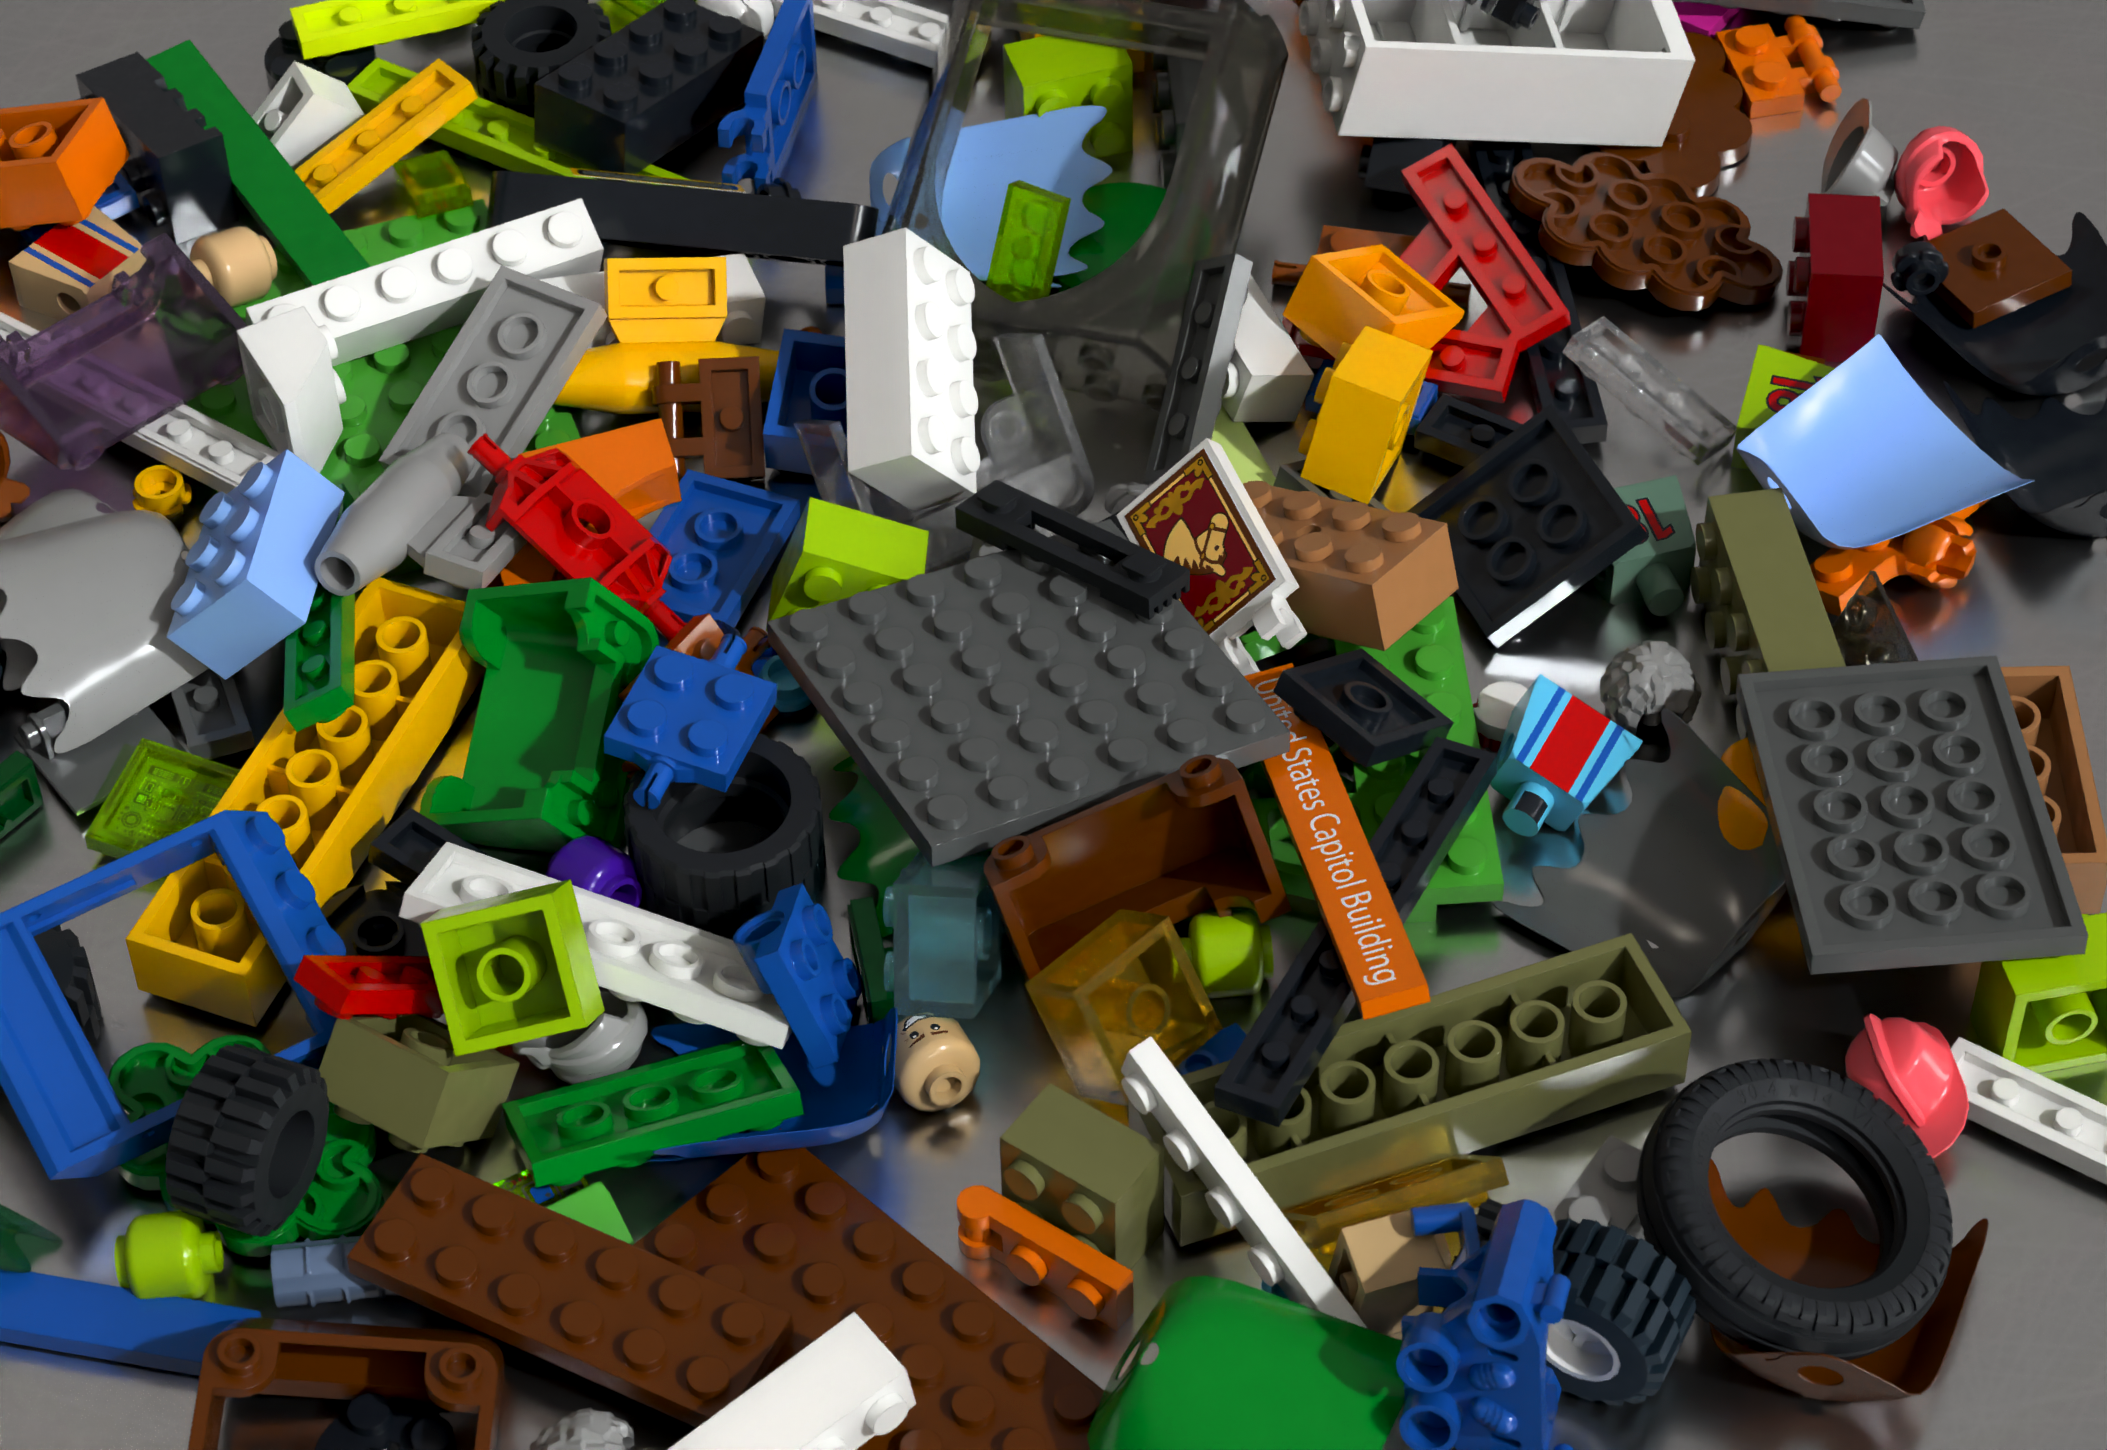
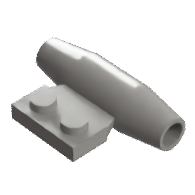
M445 432L436 435L393 461L343 512L318 555L314 569L321 585L329 592L339 596L354 594L397 567L407 556H410L424 568V574L444 580L456 588H486L527 541L506 520L493 532L485 527L493 496L481 493L478 497L458 496L474 467L475 458L467 453L470 445L462 437Z

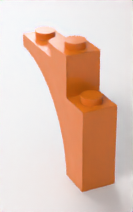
M661 418L520 453L524 458L554 448L565 452L636 520L669 504L682 501L676 463ZM584 519L579 520L587 530L598 534L595 527ZM527 542L486 588L568 579L536 548Z

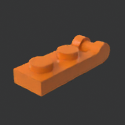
M973 1185L960 1192L956 1204L957 1218L960 1223L958 1227V1244L961 1252L966 1257L973 1260H984L992 1257L1007 1266L1011 1273L1023 1283L1043 1287L1065 1300L1067 1305L1079 1316L1090 1320L1097 1319L1116 1331L1133 1313L1132 1270L991 1188L983 1185Z

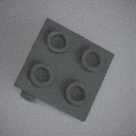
M61 699L60 704L57 702L37 713L32 712L26 715L27 722L18 727L19 734L14 736L18 745L77 816L124 792L145 755L173 764H177L189 757L185 748L149 706L92 741L65 753L57 754L54 752L56 738L64 729L69 714V705Z

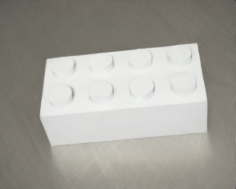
M906 227L844 245L848 472L914 512L971 497L977 493L976 471L980 466V454L975 443L974 415L978 411V397L973 386V358L976 355L977 345L972 332L971 303L975 297V288L970 272Z

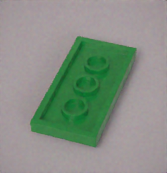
M741 1039L502 1104L507 1130L536 1188L545 1185L565 1186L573 1184L582 1179L585 1174L614 1166L628 1168L647 1162L651 1156L658 1155L653 1153V1151L658 1149L714 1141L720 1137L746 1130H770L779 1126L786 1119L804 1115L800 1090L773 1047L770 1045L765 1047L754 1046Z

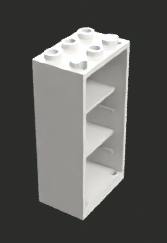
M1465 0L1303 1L1300 6L1299 30L1302 35L1307 36L1311 48V68L1314 73L1319 74L1323 87V107L1325 111L1331 112L1338 136L1662 147L1695 62L1672 0H1535L1533 5L1541 11L1537 21L1530 30L1523 26L1516 30L1503 21L1491 16L1494 7L1488 13L1481 11L1482 0H1477L1473 5L1466 3Z

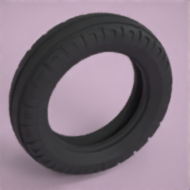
M1752 1059L1736 1062L1710 1071L1684 1087L1668 1102L1658 1115L1645 1140L1638 1166L1636 1187L1637 1209L1640 1225L1644 1230L1642 1232L1645 1241L1653 1245V1249L1659 1254L1667 1256L1677 1266L1675 1271L1686 1277L1691 1286L1689 1295L1694 1297L1696 1301L1695 1314L1707 1324L1709 1322L1714 1324V1329L1743 1346L1747 1344L1749 1349L1759 1353L1810 1352L1834 1356L1844 1361L1867 1356L1889 1346L1909 1332L1932 1306L1945 1280L1952 1251L1953 1221L1949 1198L1946 1190L1943 1189L1945 1185L1932 1157L1930 1155L1927 1156L1929 1152L1918 1135L1909 1125L1905 1126L1902 1123L1904 1119L1880 1098L1877 1100L1872 1097L1874 1093L1847 1077L1842 1079L1840 1074L1826 1068L1808 1063L1805 1066L1803 1062L1793 1060ZM1770 1133L1805 1143L1833 1160L1857 1184L1875 1216L1879 1230L1880 1251L1873 1275L1859 1283L1846 1287L1818 1288L1784 1278L1756 1261L1734 1240L1722 1223L1713 1204L1708 1180L1709 1163L1713 1149L1720 1143L1742 1134Z

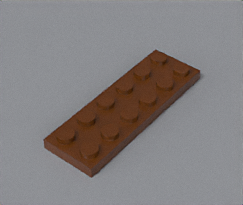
M420 1153L347 1256L349 1273L695 1427H699L760 1382L792 1331V1314L422 1153Z

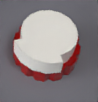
M1498 681L1488 685L1481 691L1477 698V703L1473 704L1479 744L1483 748H1489L1492 752L1498 753L1512 710L1528 690L1526 687L1511 681Z

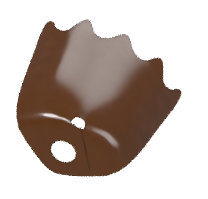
M1710 1159L1708 1180L1710 1195L1715 1209L1734 1240L1764 1267L1791 1281L1818 1288L1846 1287L1859 1283L1873 1275L1879 1258L1880 1245L1872 1244L1858 1234L1844 1210L1835 1209L1817 1224L1799 1228L1791 1225L1784 1219L1775 1198L1767 1188L1760 1189L1744 1207H1735L1726 1195L1715 1163ZM1984 1218L1977 1222L1967 1235L1952 1248L1945 1280L1927 1313L1904 1336L1879 1351L1849 1361L1826 1354L1810 1352L1759 1353L1749 1349L1747 1344L1743 1346L1714 1329L1715 1325L1709 1322L1712 1338L1720 1351L1742 1368L1768 1382L1801 1394L1803 1397L1830 1401L1869 1402L1892 1401L1921 1395L1931 1387L1950 1347L1984 1248L1989 1225L1988 1219Z

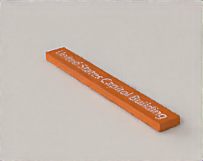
M1293 663L1244 676L1290 730L1289 752L1260 762L1363 1020L1431 1002L1428 983L1322 732L1315 726L1300 720L1294 714L1293 708L1273 692L1282 671L1294 668Z

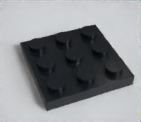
M1552 403L1406 511L1414 513L1421 518L1447 523L1459 586L1456 592L1487 638L1496 648L1511 639L1648 537L1646 531Z

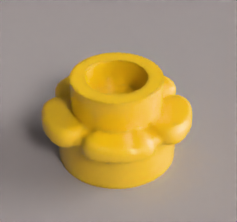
M154 465L141 471L135 478L133 489L135 499L132 504L135 510L153 511L161 513L167 519H171L181 512L182 505L190 503L192 489L188 483H184L180 471L168 465Z

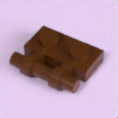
M759 356L698 359L699 383L681 384L679 361L657 362V386L651 387L652 406L658 407L659 418L662 419L676 463L679 482L686 473L685 459L703 458L704 474L730 481L765 479ZM700 404L702 437L684 438L683 405Z

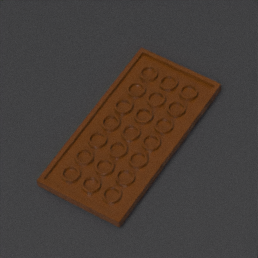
M804 1147L748 1153L633 1244V1246L792 1314V1331L762 1379L855 1312L907 1370L916 1405L908 1410L904 1420L895 1429L884 1435H875L856 1450H1090L1087 1434L1104 1390Z

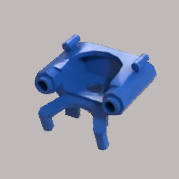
M1527 1199L1502 1205L1494 1222L1489 1242L1481 1248L1475 1210L1468 1202L1411 1208L1410 1219L1414 1237L1458 1232L1462 1251L1450 1269L1420 1267L1417 1274L1419 1305L1447 1307L1443 1313L1426 1312L1417 1316L1403 1315L1402 1344L1396 1361V1369L1404 1382L1405 1406L1399 1422V1431L1402 1439L1413 1450H1450L1453 1446L1457 1450H1548L1562 1389L1553 1369L1546 1366L1549 1324H1556L1562 1320L1571 1287L1570 1280L1562 1274L1554 1275L1553 1243L1557 1226L1548 1208ZM1558 1444L1554 1448V1450H1574L1568 1444Z

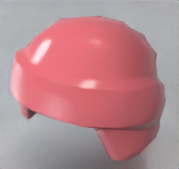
M1936 126L1921 131L1908 143L1898 161L1894 174L1895 193L1899 203L1905 208L1907 222L1911 224L1910 235L1914 238L1922 236L1925 242L1943 235L1941 225H1952L1975 214L1984 205L1989 196V189L1983 172V155L1978 145L1962 131L1953 127Z

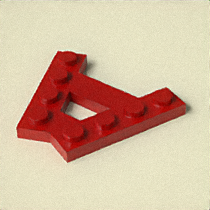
M1451 143L1401 170L1403 184L1430 222L1399 258L1439 291L1461 267L1488 307L1467 331L1451 329L1430 349L1433 353L1424 381L1437 384L1439 392L1504 403L1519 353L1571 325L1570 312ZM1285 316L1283 317L1282 324L1310 368L1319 369L1326 359L1335 361V358L1326 350L1304 340L1299 333L1300 329Z

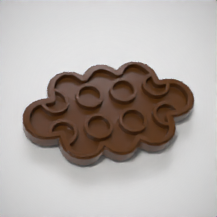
M1685 32L1695 62L1662 147L1592 144V153L1605 152L1621 156L1630 161L1642 174L1666 173L1674 175L1683 180L1697 197L1710 196L1719 185L1721 167L1735 164L1746 157L1751 147L1752 123L1745 114L1740 112L1743 97L1741 84L1736 78L1724 72V49L1709 36L1696 32Z
M1605 152L1583 155L1572 166L1551 158L1535 157L1521 161L1514 167L1507 190L1510 202L1523 214L1540 221L1537 237L1543 249L1561 262L1575 266H1592L1598 276L1613 287L1624 290L1647 289L1656 300L1668 307L1682 311H1700L1709 308L1717 300L1718 296L1742 305H1759L1769 302L1777 293L1783 274V268L1779 259L1769 249L1748 239L1751 230L1748 217L1736 205L1727 200L1713 196L1697 197L1683 180L1674 175L1666 173L1642 174L1630 161L1621 156Z

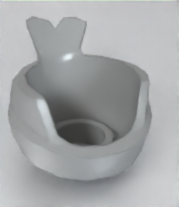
M599 987L605 1011L588 1027L510 1044V1046L513 1047L515 1053L527 1055L528 1059L537 1068L547 1069L550 1067L557 1078L568 1085H573L628 1070L637 1059L643 1040L647 1035L648 1020L646 1012L640 1002L621 1000L612 995L608 989Z

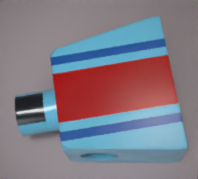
M1540 674L1513 708L1497 753V774L1490 785L1494 790L1511 800L1502 816L1504 823L1513 832L1526 837L1536 835L1543 822L1557 831H1566L1622 769L1625 762L1635 754L1643 741Z

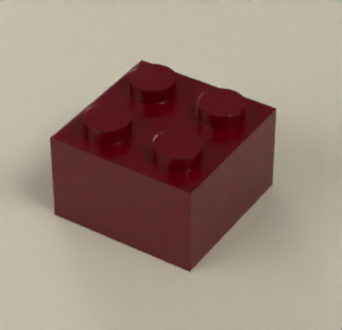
M1808 193L1805 217H1795L1793 223L1792 252L1800 253V255L1796 257L1795 261H1788L1786 296H1796L1797 300L1789 302L1788 336H1798V354L1826 359L1825 362L1843 363L1875 336L1884 280L1880 196Z

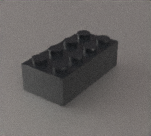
M666 0L535 83L534 142L598 171L637 174L745 102L744 91L762 52L764 33L742 24L734 17L723 16L702 7L694 0Z

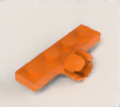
M1990 499L1869 547L1850 550L1831 548L1810 565L1826 612L1843 617L1888 580L1898 575H1909L1915 582L1934 589H1948L1956 586L1957 580L1965 579L1969 574L1977 553L1973 540L1963 537L1965 535L1971 536L1974 531L1972 526L1964 520Z

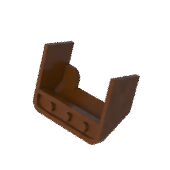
M259 1317L240 1319L223 1329L205 1348L188 1450H218L226 1397L242 1398L255 1394L353 1400L367 1393H377L386 1399L402 1398L424 1405H436L452 1412L478 1413L475 1450H496L504 1375L503 1353L493 1339L477 1332Z

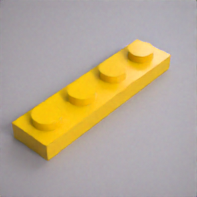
M438 58L294 171L328 214H331L399 159L411 152L441 126L453 119L459 112L475 101L478 96L469 80Z

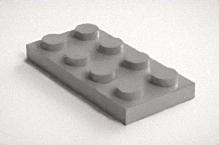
M501 265L378 460L384 470L396 459L436 435L445 432L462 437L470 447L478 438L486 433L511 460L515 459L518 454L523 453L607 318L601 303ZM475 459L474 467L458 496L478 497L481 493L493 496L494 490L498 486L494 481L496 477Z

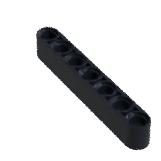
M493 171L486 229L582 198L599 239L605 245L720 256L744 253L746 258L844 267L843 246L875 237L879 210L867 205L512 171Z

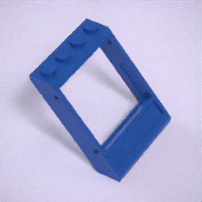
M224 810L0 913V1084L50 1180L97 1177L169 1142L172 1125L182 1099L132 1123L130 1122L42 955L34 936L214 853L217 854L221 864L225 865L305 1011L306 1020L314 1033V1036L274 1055L319 1070L337 1017L320 1010L314 1003L315 996L293 980L304 955L346 956V947L341 937L328 924L315 900L316 894L311 882L300 873L285 845V836L282 829L270 818L268 812Z

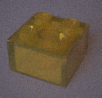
M1119 909L1024 984L1081 1097L1129 1106V1098L1121 1084V1080L1125 1078L1121 1069L1129 1050L1152 1036L1172 1065L1177 1067L1223 1029L1169 916Z

